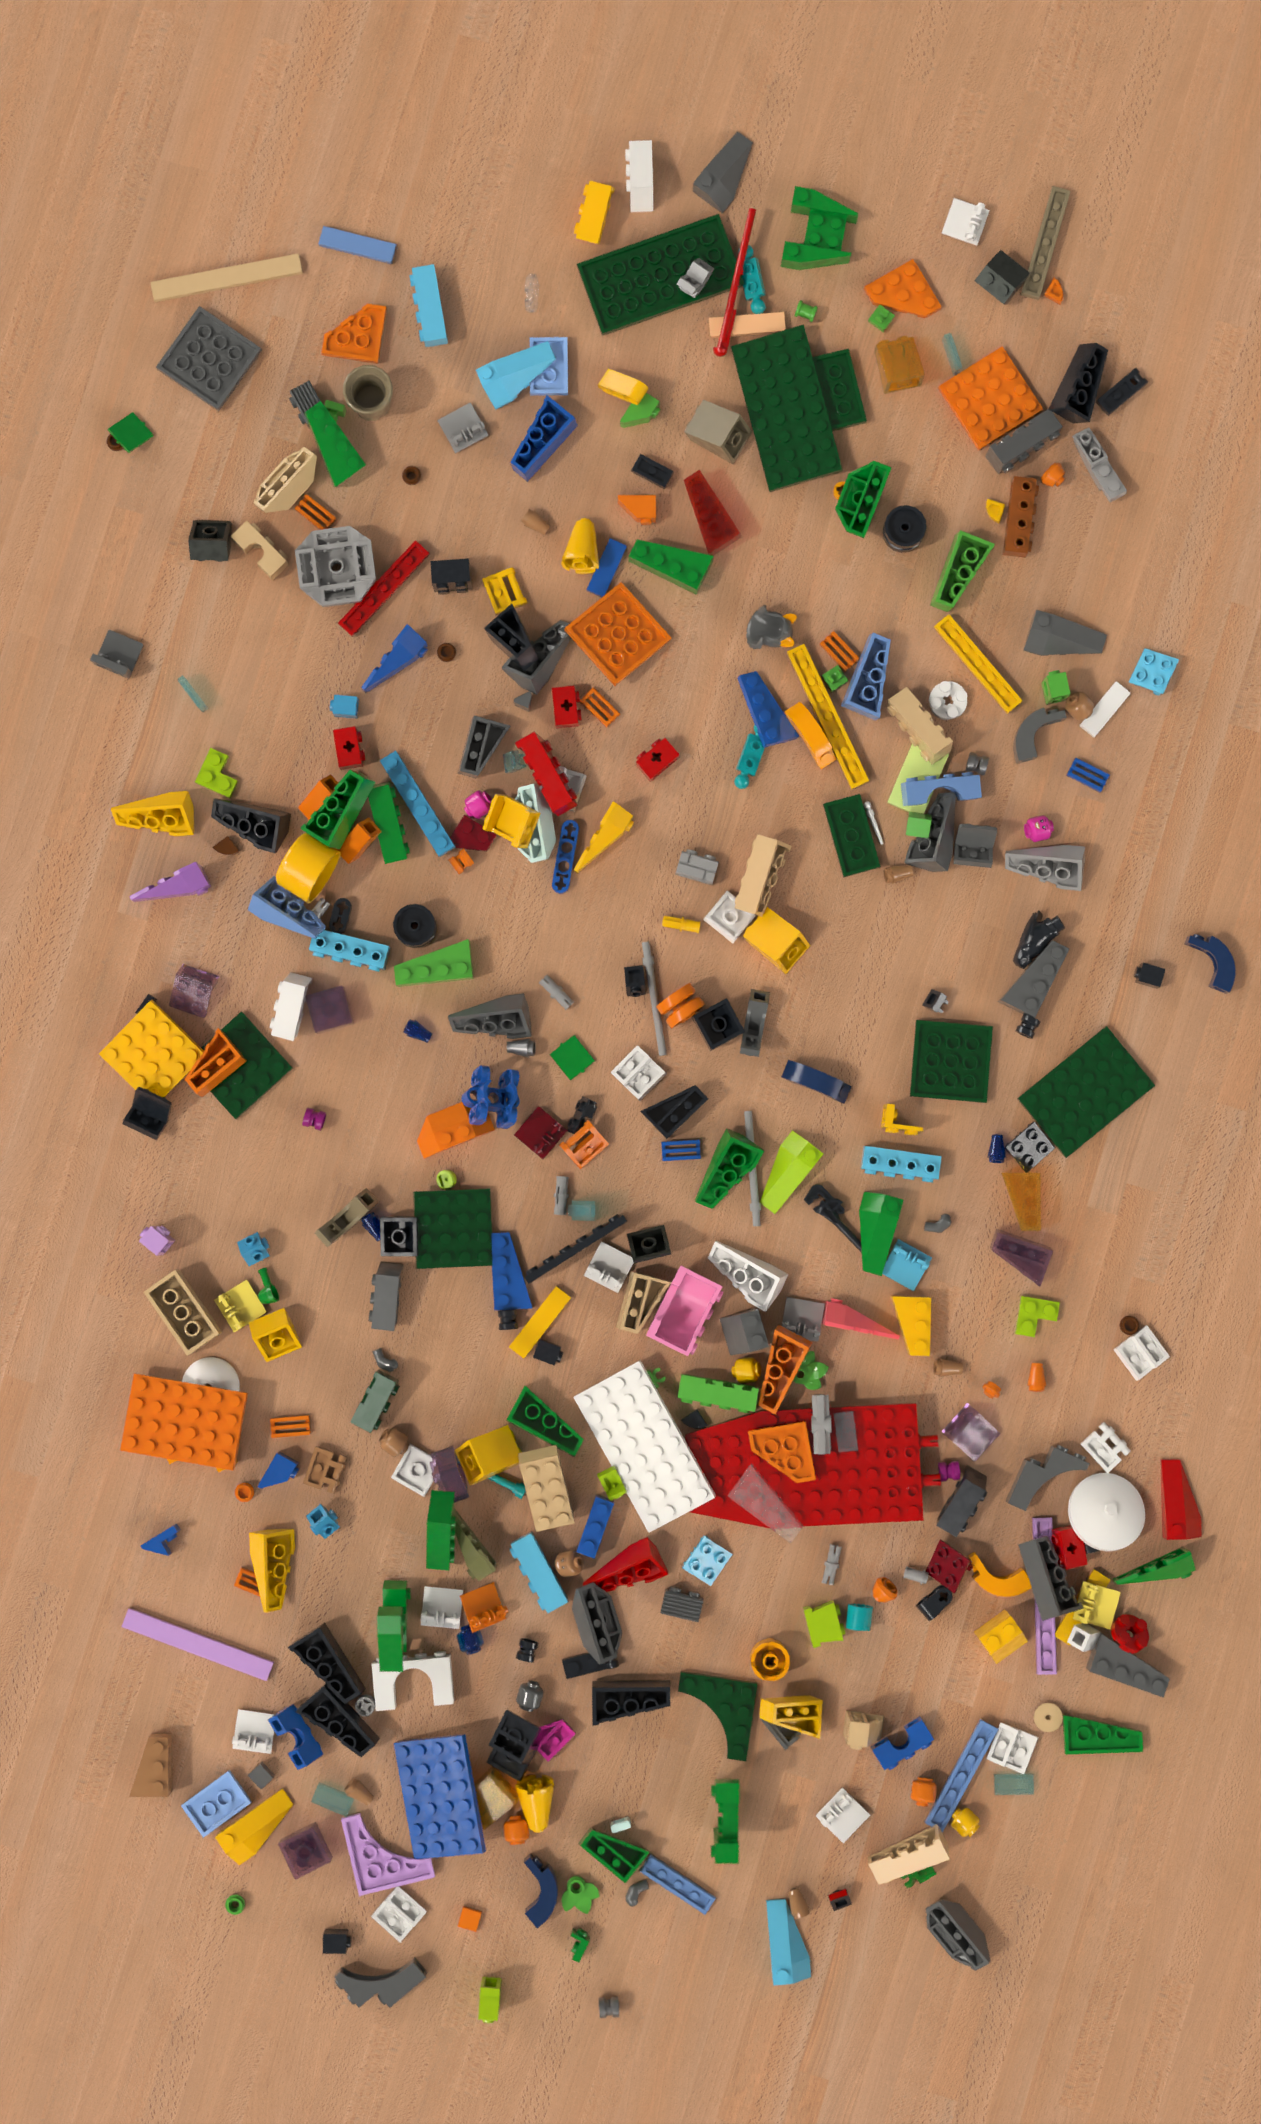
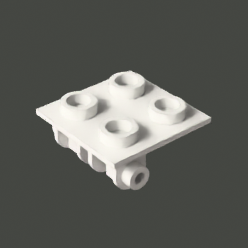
M954 198L942 234L977 246L990 210L985 209V204L983 203L973 205Z
M601 1241L584 1276L618 1293L633 1265V1259L631 1256Z
M425 1586L421 1625L459 1629L462 1607L460 1595H463V1590Z
M238 1709L235 1734L232 1739L233 1749L271 1754L274 1730L268 1719L275 1714Z
M841 1788L815 1816L824 1827H827L844 1843L870 1814L847 1791Z

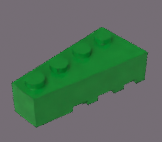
M321 401L304 412L333 487H337L366 464Z
M390 781L376 784L373 786L368 798L374 822L381 830L378 838L384 862L388 864L408 858L407 854H410L408 842L404 843L403 835H406L404 825L399 822L401 813L399 805H395L394 798H397L394 786L391 787Z
M431 1490L427 1517L426 1569L449 1571L450 1563H454L456 1516H454L455 1492Z

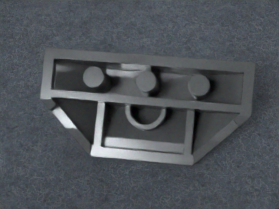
M589 1583L575 1590L572 1611L584 1648L599 1664L617 1658L622 1629L611 1595L595 1583Z
M940 1899L926 1908L928 1930L952 1959L963 1965L970 1966L975 1971L991 1962L985 1934L959 1903Z

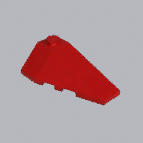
M1160 1459L1162 1537L1166 1540H1187L1202 1537L1201 1515L1181 1460Z
M646 1537L629 1545L584 1581L583 1586L595 1583L604 1591L609 1592L614 1591L617 1586L627 1585V1587L634 1586L633 1583L644 1580L645 1583H650L669 1575L657 1547Z

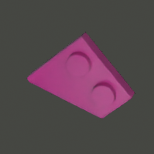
M562 1719L541 1726V1730L534 1743L539 1746L537 1751L549 1762L576 1732Z

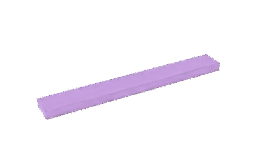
M1052 1517L1032 1518L1033 1540L1048 1536L1052 1544ZM1034 1596L1036 1674H1057L1055 1617L1042 1621Z
M128 1608L122 1627L265 1681L268 1680L274 1661L132 1608Z

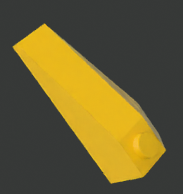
M188 791L169 792L111 808L116 825L135 829L143 827L152 829V832L156 833L164 831L169 832L171 836L194 835V806Z
M613 801L600 822L601 828L592 836L590 846H587L574 868V872L578 874L619 839L625 831L629 832L634 824L632 821L633 815Z
M270 1529L249 1532L250 1555L263 1611L267 1613L282 1610L287 1588L285 1584L287 1573H290L291 1569L289 1562L291 1555H294L295 1551L294 1529Z
M282 1788L220 1830L215 1838L224 1852L238 1865H241L258 1852L293 1806V1802Z

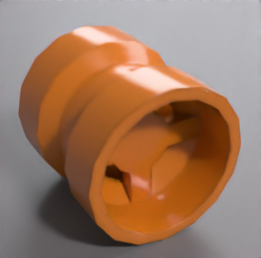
M464 848L459 851L457 856H452L448 859L459 875L464 872L467 866L470 867L474 864Z

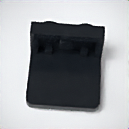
M137 1087L132 1107L123 1119L122 1124L154 1140H158L167 1126L172 1103L168 1099L150 1092L148 1089Z

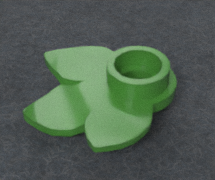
M808 1351L799 1371L804 1372V1376L798 1378L796 1375L794 1382L803 1384L810 1390L819 1389L822 1387L819 1378H822L827 1373L828 1366L821 1362H815L814 1351Z
M573 1876L568 1880L567 1890L562 1895L563 1909L569 1911L575 1906L581 1912L588 1914L591 1908V1899L600 1897L599 1891L594 1884L586 1883L582 1877ZM579 1883L580 1887L578 1889H575L573 1887V1884Z

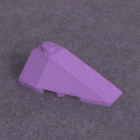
M194 862L173 872L174 877L162 878L158 880L157 886H147L129 897L132 901L139 902L195 894L200 896L208 892V888L211 885L203 867L199 863Z

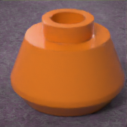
M1056 462L1052 464L1042 475L1041 482L1050 487L1055 485L1059 487L1066 479L1063 477L1065 472L1062 465Z
M879 1577L872 1589L873 1597L878 1602L886 1603L897 1598V1588L888 1578Z

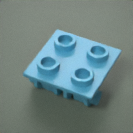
M1144 648L1129 683L1152 690L1153 694L1160 696V694L1164 693L1179 659Z
M898 1239L886 1260L882 1274L914 1291L925 1270L928 1269L932 1257Z
M704 1535L703 1538H700L701 1540L698 1545L693 1548L694 1551L690 1552L691 1555L687 1561H684L682 1568L711 1586L733 1554Z

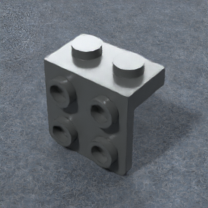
M960 824L954 843L953 864L991 868L997 828Z

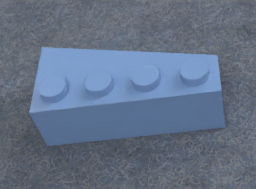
M876 633L868 636L841 704L842 707L875 721L881 715L880 709L883 700L890 639Z

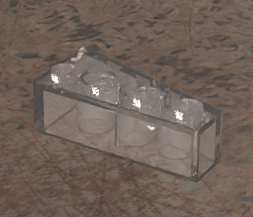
M751 1462L729 1492L728 1497L791 1543L803 1525Z

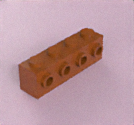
M1014 476L1011 481L1003 555L1025 558L1028 552L1031 553L1032 541H1029L1030 534L1034 532L1035 522H1032V515L1036 514L1037 504H1034V497H1037L1039 492V485H1036L1037 479Z

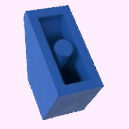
M280 1451L277 1452L257 1487L261 1489L287 1482L290 1478L294 1479L299 1471V1468H297L299 1462Z

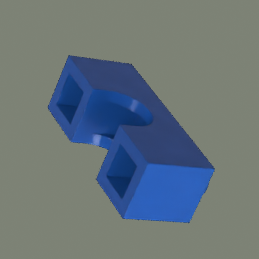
M599 1495L595 1496L577 1547V1553L595 1559L614 1505L613 1500L610 1501L608 1498Z
M292 1704L273 1715L268 1721L277 1736L287 1732L294 1736L295 1747L288 1755L297 1770L318 1759L323 1755L320 1744L313 1737L310 1727L304 1722L301 1715L295 1712L298 1708Z
M920 1716L904 1725L908 1733V1739L905 1744L895 1746L888 1737H885L870 1746L884 1770L895 1768L899 1765L898 1762L904 1758L905 1760L910 1759L915 1755V1751L920 1748L922 1750L926 1749L932 1744L931 1741L934 1738Z

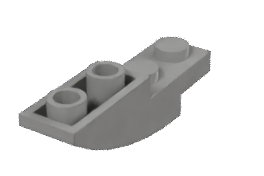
M1088 427L1073 435V441L1099 491H1103L1108 501L1112 502L1127 494L1126 488L1108 462L1107 454L1091 429Z

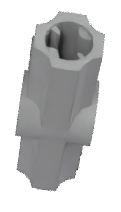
M829 1394L812 1395L813 1416H811V1425L814 1438V1454H831Z

